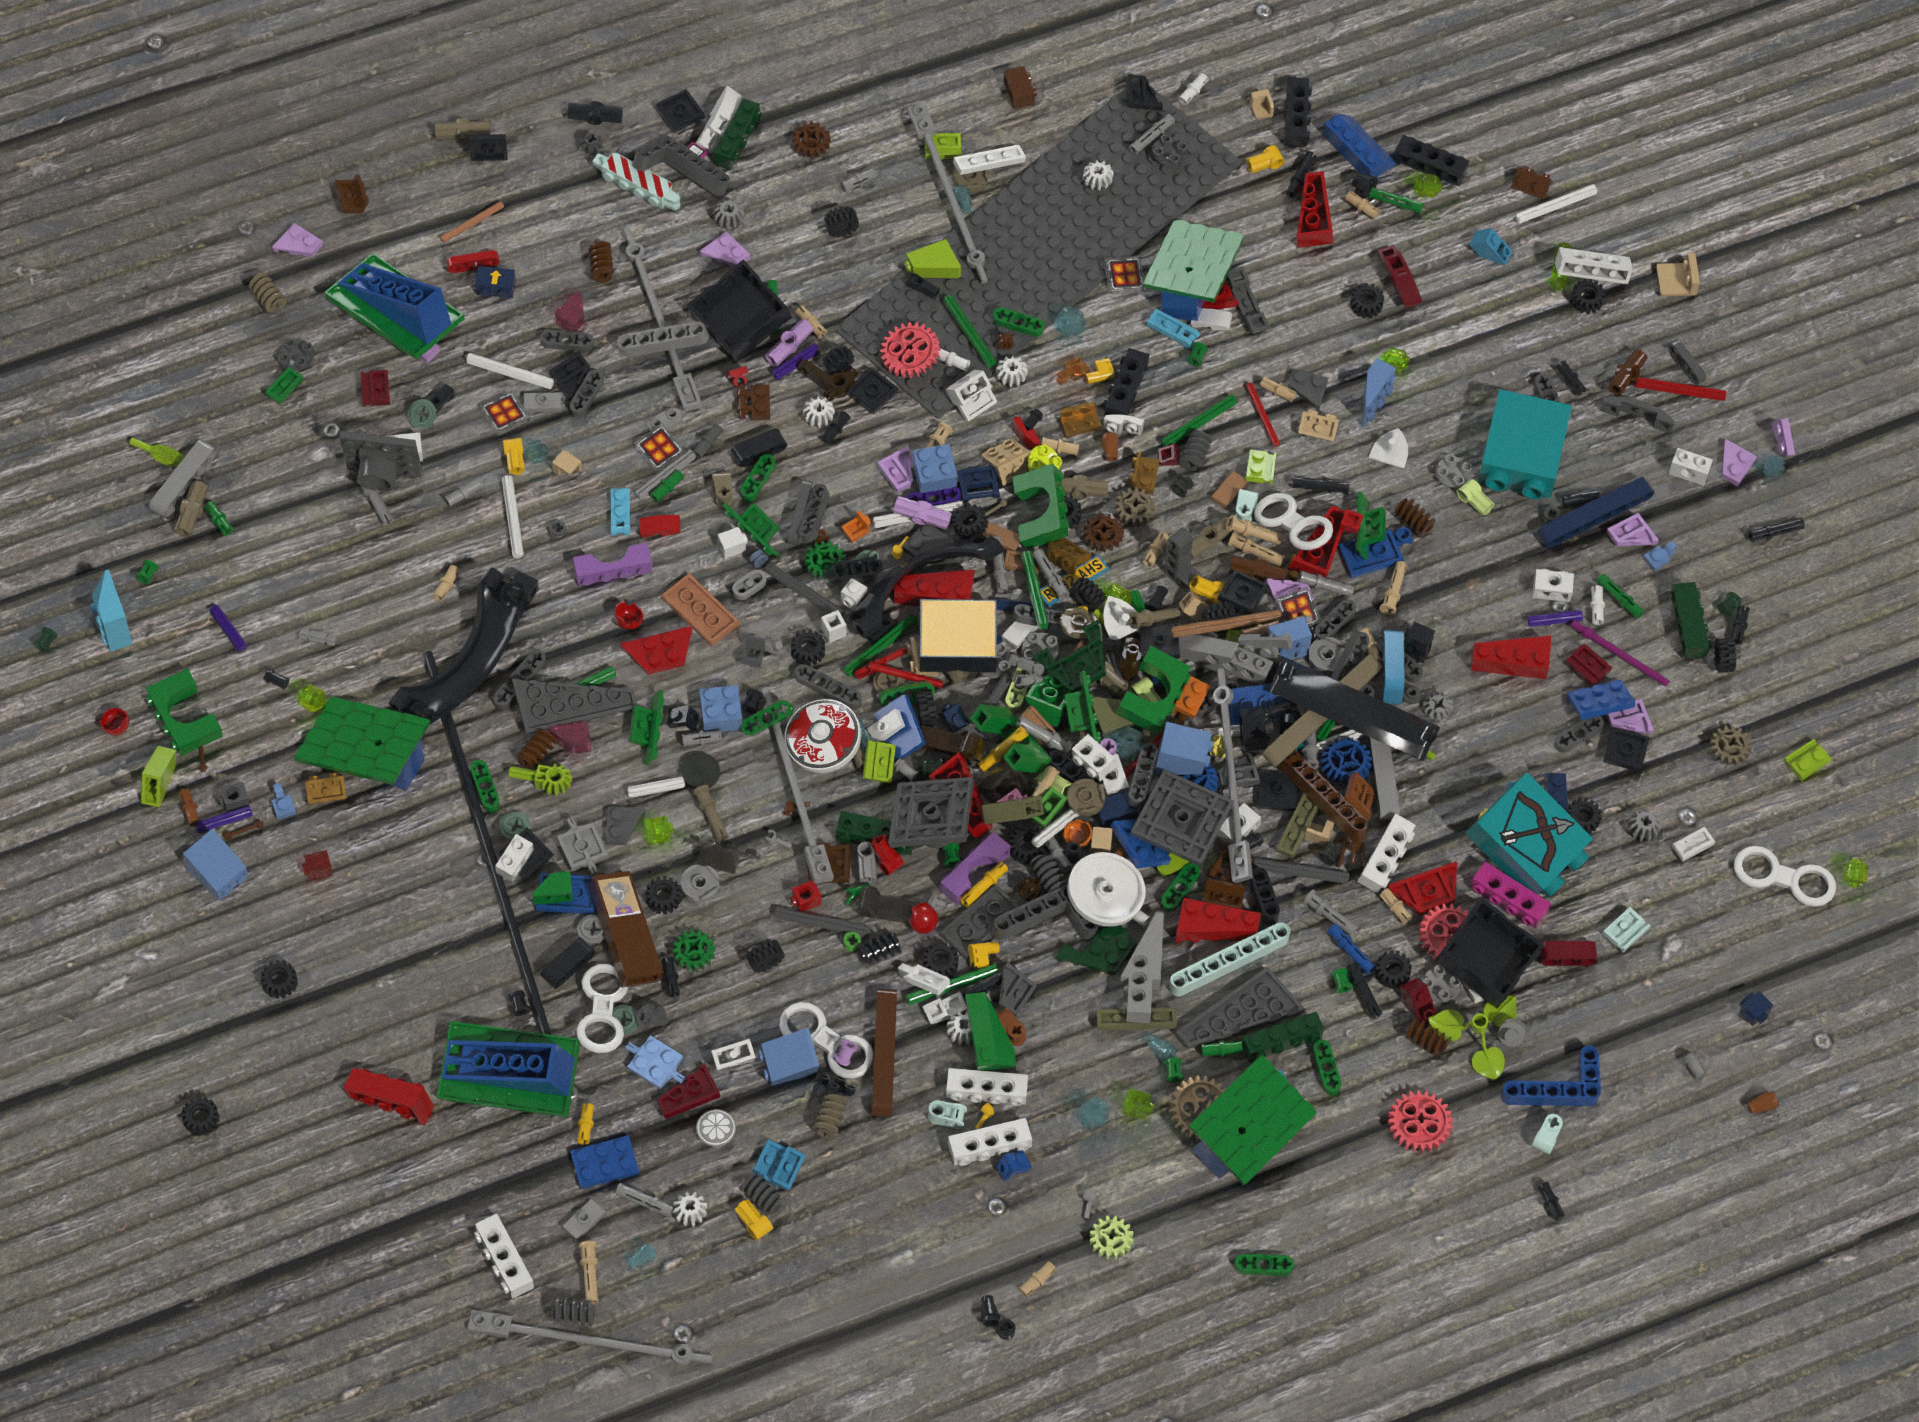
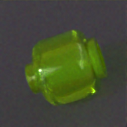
M1421 174L1414 181V191L1417 192L1419 197L1435 198L1442 189V183L1436 175Z
M1394 347L1389 348L1387 352L1384 351L1381 357L1382 361L1396 368L1395 373L1405 371L1410 359L1406 351Z
M1117 583L1111 584L1103 591L1105 594L1104 603H1106L1108 596L1119 598L1129 605L1131 603L1130 591Z
M307 684L299 689L297 701L302 708L310 712H316L324 707L326 696L322 689L312 684Z
M1849 859L1848 862L1844 863L1842 880L1848 883V887L1860 888V885L1867 883L1868 865L1862 859Z

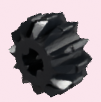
M843 344L837 345L830 352L826 353V356L823 358V365L830 374L839 373L841 370L846 371L855 361V356L847 346Z

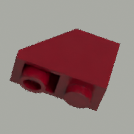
M1415 978L1400 986V990L1405 1004L1415 1019L1418 1017L1417 1022L1420 1023L1422 1020H1425V1026L1429 1023V1017L1436 1015L1437 1012L1427 984Z

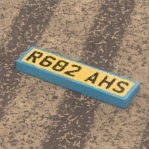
M1096 555L1090 561L1078 566L1076 574L1066 573L1061 576L1062 582L1066 589L1070 591V587L1080 577H1087L1089 581H1093L1108 572L1109 567L1099 555ZM1049 585L1040 589L1044 604H1048L1050 607L1060 601L1054 589Z

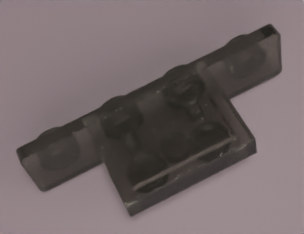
M693 834L683 839V842L701 846L697 865L700 864V866L705 867L707 865L715 870L736 874L740 856L756 860L761 859V855L757 854V850L746 848L743 851L739 850L737 845L727 843V846L719 845L720 841L708 839V842L700 840L701 836Z

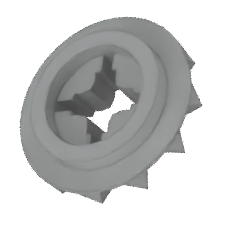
M1432 692L1429 696L1425 697L1423 710L1431 719L1444 720L1452 714L1453 702L1448 698V695L1441 694V692ZM1442 702V706L1434 710L1435 703Z
M588 915L580 920L577 927L580 938H583L591 945L593 943L600 944L603 939H606L598 915ZM593 924H595L596 930L598 931H595V933L592 936L589 930H591Z

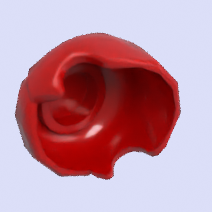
M622 601L615 606L614 617L616 624L620 628L635 629L642 624L644 615L642 609L636 606L635 603L627 605L625 601Z
M121 708L108 709L99 721L101 729L111 736L121 735L129 727L128 714Z
M923 902L918 903L911 909L912 916L909 922L913 931L918 934H928L936 928L939 918L932 905Z

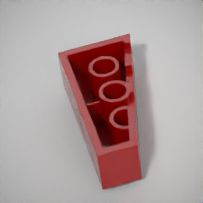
M1324 171L1306 173L1297 231V248L1333 244V229Z
M1335 506L1330 507L1324 517L1332 523L1333 533L1331 538L1319 548L1313 550L1300 549L1288 567L1289 571L1296 570L1298 573L1304 571L1315 575L1321 574L1322 577L1326 578L1343 529L1339 526L1345 510ZM1318 524L1306 542L1321 537L1325 527Z
M975 569L905 575L895 585L894 603L920 607V599L971 600Z
M1552 635L1474 643L1470 671L1546 679L1550 664Z
M960 752L929 775L931 780L973 777L966 758ZM974 781L968 830L975 838L980 839L993 826L992 824H985L982 817V805L984 803Z
M1184 898L1175 943H1181L1182 941L1200 942V940H1212V942H1219L1220 940L1242 941L1257 933L1261 913Z
M353 1068L343 1087L351 1099L372 1107L377 1104L380 1109L388 1113L394 1110L401 1115V1118L407 1120L410 1117L418 1120V1124L423 1126L426 1125L434 1108V1104L423 1085L416 1082L411 1084L401 1078H389L383 1073L374 1074L364 1068L361 1070Z

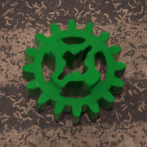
M821 541V545L814 543V549L809 547L808 553L805 554V566H807L808 573L813 571V577L819 575L820 580L823 577L827 578V568L837 563L834 558L835 556L838 562L846 561L843 548L838 550V544L832 546L831 541L828 544Z
M691 929V934H687L684 931L683 938L677 936L678 942L673 943V948H675L673 949V955L675 956V962H680V968L686 966L687 971L694 968V971L697 972L698 967L704 970L705 964L711 965L710 959L715 958V953H713L715 952V946L713 945V939H709L708 933L702 935L701 930H699L696 934Z

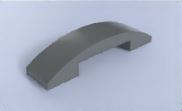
M1240 266L1229 270L1227 280L1231 292L1239 302L1237 308L1250 332L1255 334L1270 329L1264 313L1260 311L1251 291L1250 281L1244 267Z
M1627 397L1604 398L1600 410L1617 417L1619 412L1622 411L1655 422L1653 428L1670 434L1675 422L1658 407Z

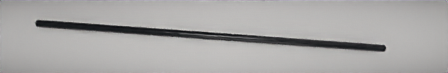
M427 651L423 656L431 678L439 672L432 651ZM449 712L443 716V720L541 1034L552 1035L503 877L496 873L497 857L452 713Z

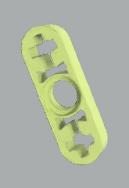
M1017 666L1014 677L1017 674L1023 675V669ZM1014 677L1005 699V706L1012 712L1019 711L1022 708L1029 689L1027 686L1022 690L1016 689ZM1017 695V702L1014 705L1011 704L1014 696Z

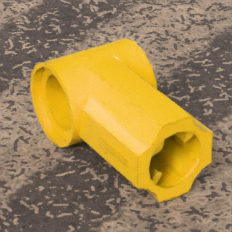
M1276 145L1267 147L1263 153L1246 158L1247 168L1252 174L1269 167L1271 169L1280 168L1285 162Z
M522 438L503 440L509 474L520 475L522 472H525Z
M1196 575L1190 582L1189 589L1207 598V602L1210 605L1214 603L1217 605L1218 602H1221L1218 600V595L1225 584L1219 581L1211 582Z
M748 1199L740 1202L734 1209L755 1241H758L773 1230L769 1219L765 1215H761Z

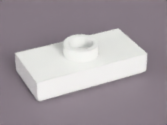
M894 709L867 728L873 742H884L905 727L900 711Z
M1703 827L1673 843L1672 848L1683 862L1713 846L1715 840L1707 829Z

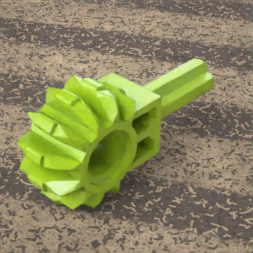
M554 763L553 767L538 765L537 771L511 766L508 771L510 778L535 782L536 789L547 790L548 795L554 792L557 797L558 792L565 794V789H570L572 776L570 775V770L565 769L563 764L557 767L556 763Z

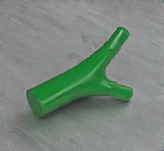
M865 883L854 888H845V891L851 892L845 905L848 906L857 895L871 890L870 884Z

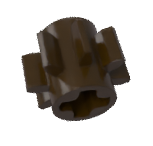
M1034 877L1023 878L1017 886L1020 889L1019 896L1026 901L1039 898L1043 891L1039 888L1041 883Z

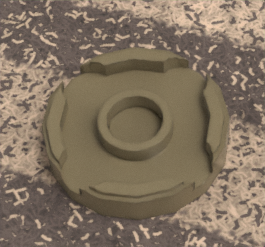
M956 168L953 170V181L962 191L974 193L982 190L988 183V170L960 175Z
M1070 608L1061 615L1060 628L1070 637L1084 639L1087 636L1083 627L1096 621L1097 618L1095 614L1086 612L1084 608Z
M1080 779L1075 781L1068 789L1067 803L1075 814L1091 816L1097 814L1105 804V791L1102 785L1094 782L1092 779Z

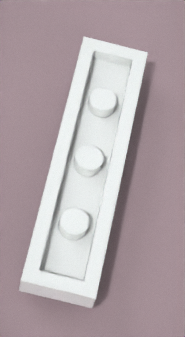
M1019 145L954 157L953 164L958 173L963 175L1023 163L1026 160V156Z

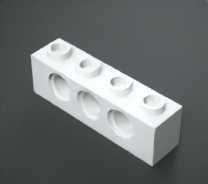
M1559 247L1555 260L1557 273L1560 275L1628 284L1633 270L1630 257Z
M1395 814L1357 882L1376 893L1379 892L1381 887L1385 889L1390 881L1388 878L1389 873L1393 874L1398 866L1396 860L1398 857H1403L1407 850L1404 847L1406 842L1410 843L1415 835L1413 829L1416 825ZM1393 836L1399 838L1400 842L1396 841ZM1385 852H1389L1392 857L1387 856ZM1376 867H1380L1383 872L1378 871Z
M948 1068L946 1098H950L953 1101L970 1100L975 1103L987 1101L992 1104L1010 1103L1013 1106L1026 1105L1028 1075ZM968 1084L971 1088L965 1089L962 1086ZM989 1086L992 1089L987 1091L984 1090L982 1087ZM1003 1088H1010L1011 1091H1010V1092H1004L1002 1089H1003Z
M1023 1118L948 1136V1147L954 1166H965L976 1160L986 1161L993 1156L998 1155L1002 1157L1010 1152L1026 1151L1032 1147V1137L1027 1120ZM1013 1137L1015 1140L1007 1141L1005 1138ZM992 1141L995 1145L988 1146L986 1142ZM974 1146L976 1149L970 1151L966 1147Z
M495 1214L476 1223L474 1236L478 1243L482 1242L484 1246L483 1253L486 1259H491L494 1264L491 1267L495 1276H500L502 1279L501 1287L504 1293H509L513 1299L534 1289L533 1280L499 1216ZM491 1238L499 1239L495 1243L489 1242ZM502 1254L508 1256L504 1260L498 1259V1256ZM510 1271H514L517 1273L515 1276L512 1277L507 1276V1273Z

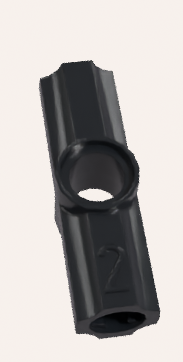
M592 101L589 104L569 103L568 119L587 120L591 125H599L602 122L622 123L623 107L604 106L603 103L598 101Z

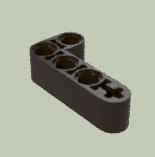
M919 725L926 742L921 748L952 756L960 752L968 760L981 762L987 744L981 737L971 733L960 735Z

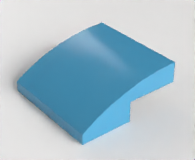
M768 1139L752 1173L757 1172V1177L764 1175L763 1182L769 1180L771 1185L790 1190L806 1155L790 1146L785 1148Z

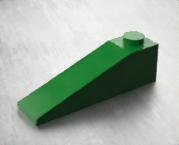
M1047 675L1043 681L1032 685L1025 700L1050 725L1057 727L1066 712L1064 694L1071 692L1052 675Z
M985 992L966 994L976 1070L990 1071L1016 1067L1014 1047Z

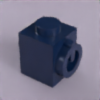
M1760 991L1756 994L1750 993L1739 1003L1741 1007L1739 1013L1745 1022H1749L1754 1026L1758 1022L1760 1024L1768 1018L1773 1004Z

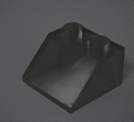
M1000 761L977 786L989 803L999 801L1016 788L1023 796L1026 794L1029 797L1034 792V788L1021 771H1014L1006 761Z

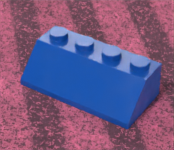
M1338 114L1324 123L1323 136L1361 175L1366 172L1377 178L1396 165V162L1351 116Z

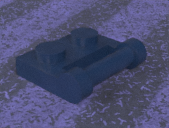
M993 466L957 470L963 503L972 499L986 497L1000 498L996 472ZM992 486L990 490L967 493V489Z

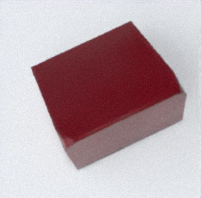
M1175 443L1158 449L1160 466L1180 465L1181 449Z

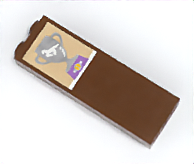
M630 871L596 874L591 879L589 889L621 988L659 982L663 970Z

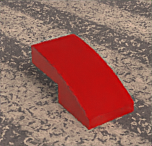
M1020 416L1013 418L1012 428L1020 441L1028 449L1032 450L1036 446L1041 445L1034 429L1027 431Z
M656 515L639 518L640 535L643 538L658 534L666 537L681 533L679 515Z

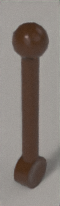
M200 746L201 765L199 771L205 772L207 766L204 762L203 746Z
M257 821L256 824L240 830L225 832L224 838L230 840L232 836L254 828H262L263 822Z

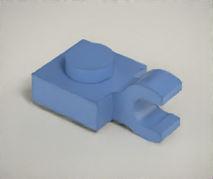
M1674 541L1667 544L1664 549L1657 546L1646 553L1643 559L1656 572L1670 563L1669 556L1677 552L1675 549L1678 546Z
M281 783L274 784L273 788L277 799L271 801L277 820L296 815L291 795L284 796Z

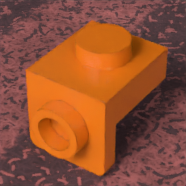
M859 510L856 512V518L841 526V531L852 544L870 533L871 521L866 514L863 515Z

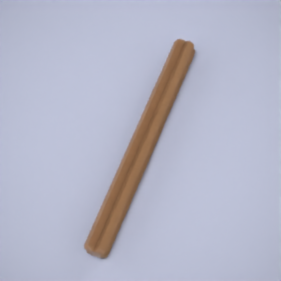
M1280 610L1173 626L1171 634L1175 638L1251 626L1259 623H1270L1275 620L1280 621L1282 615Z

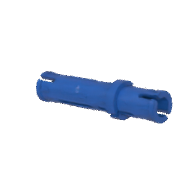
M1337 924L1329 928L1327 932L1336 940L1340 949L1343 948L1358 963V966L1366 975L1375 969L1376 966Z

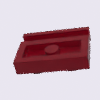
M388 369L374 370L368 373L362 371L363 407H366V405H390Z
M1585 643L1565 660V664L1590 686H1594L1612 670V667Z

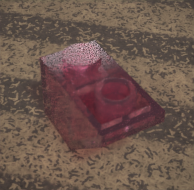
M580 290L575 294H571L567 302L555 312L556 324L566 331L577 332L585 323L582 292Z
M575 722L569 725L558 724L555 727H549L550 734L557 739L558 745L570 753L592 751L588 722Z

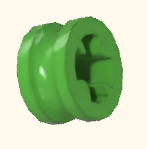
M849 932L843 939L844 947L847 951L855 952L858 950L857 944L861 943V937L858 933ZM850 939H855L854 945H850Z

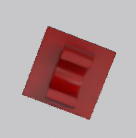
M747 366L726 372L728 379L733 378L732 383L734 386H738V378H741L744 384L747 383V378L743 375L748 373Z
M1346 509L1339 527L1350 534L1351 532L1357 534L1364 515Z

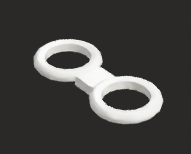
M1274 493L1261 499L1255 506L1254 518L1260 525L1265 527L1281 525L1282 528L1290 532V542L1301 550L1319 548L1326 544L1332 536V523L1322 516L1304 518L1296 512V500L1291 495ZM1283 501L1289 505L1288 510L1280 517L1268 519L1262 516L1263 509L1273 502ZM1319 524L1325 527L1324 533L1316 540L1304 542L1298 539L1299 532L1308 525Z
M1746 847L1738 853L1734 860L1736 876L1742 883L1755 888L1768 887L1774 884L1789 889L1799 902L1807 906L1817 907L1825 905L1832 900L1836 893V882L1833 875L1827 869L1813 864L1801 866L1797 870L1780 865L1772 851L1764 847ZM1749 855H1761L1770 862L1772 867L1771 874L1764 879H1753L1744 872L1742 867L1743 860ZM1808 873L1822 876L1828 885L1827 893L1818 898L1806 896L1798 885L1800 877Z
M597 964L590 967L582 978L583 991L587 997L593 1000L592 1014L585 1016L579 1022L576 1031L577 1038L583 1047L596 1053H608L615 1050L622 1043L624 1037L623 1026L618 1019L612 1016L613 1003L621 1000L626 995L628 987L621 988L620 984V989L611 995H603L594 991L590 985V980L594 975L610 973L618 978L614 965ZM602 1021L611 1025L616 1035L609 1043H593L585 1035L586 1027L593 1022Z
M798 1002L784 1010L779 1024L783 1036L792 1033L788 1028L787 1022L795 1012L808 1011L817 1018L818 1028L811 1035L812 1042L827 1052V1062L830 1069L836 1075L854 1079L863 1076L870 1070L874 1062V1052L871 1045L864 1038L857 1035L841 1037L826 1026V1018L818 1006L809 1002ZM842 1040H849L864 1050L866 1060L862 1066L854 1070H846L840 1067L833 1059L836 1051L841 1047L840 1042Z

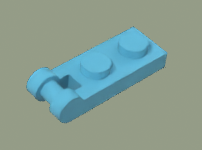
M1155 309L1146 326L1181 343L1186 349H1190L1193 341L1197 340L1200 336L1198 330L1158 309Z
M630 488L611 489V536H617V534L630 535Z

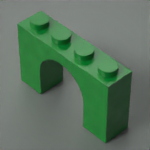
M1054 464L1013 477L1014 493L1022 501L1045 494L1050 497L1049 507L1040 518L1018 525L1020 542L1027 549L1069 536V522L1066 518L1067 505L1064 501L1066 492L1062 484L1064 476L1061 469H1058Z
M1150 646L1139 669L1156 677L1163 683L1166 689V698L1158 702H1150L1127 691L1115 714L1156 735L1159 729L1163 730L1165 728L1166 722H1168L1165 717L1167 714L1171 715L1176 706L1173 704L1174 700H1179L1184 690L1181 689L1182 684L1187 685L1191 677L1188 674L1191 666Z
M188 668L146 687L147 696H145V699L149 706L153 705L155 709L153 713L157 721H162L163 726L161 727L166 737L170 736L172 739L170 744L174 750H178L180 756L186 755L200 746H205L223 737L221 727L213 713L191 723H180L170 716V711L177 702L198 693L196 682Z
M980 704L970 717L971 721L980 731L995 733L1005 739L1019 728L1016 727L1018 719L1008 707ZM1031 734L1019 744L1014 743L1003 756L1004 760L1014 771L1041 773L1052 760Z

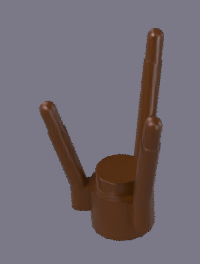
M1347 836L1346 840H1343L1342 854L1338 858L1336 867H1340L1346 848L1352 851V864H1355L1356 851L1360 849L1364 870L1366 866L1364 842H1355Z

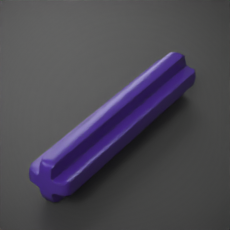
M812 344L772 370L773 377L779 380L796 369L802 360H810L819 354V348L816 344Z
M218 605L211 607V615L238 651L247 647L245 641Z
M1576 610L1528 616L1527 623L1529 627L1570 623L1574 620L1578 622L1583 620V612Z
M247 805L195 823V827L198 833H202L251 817L252 810Z

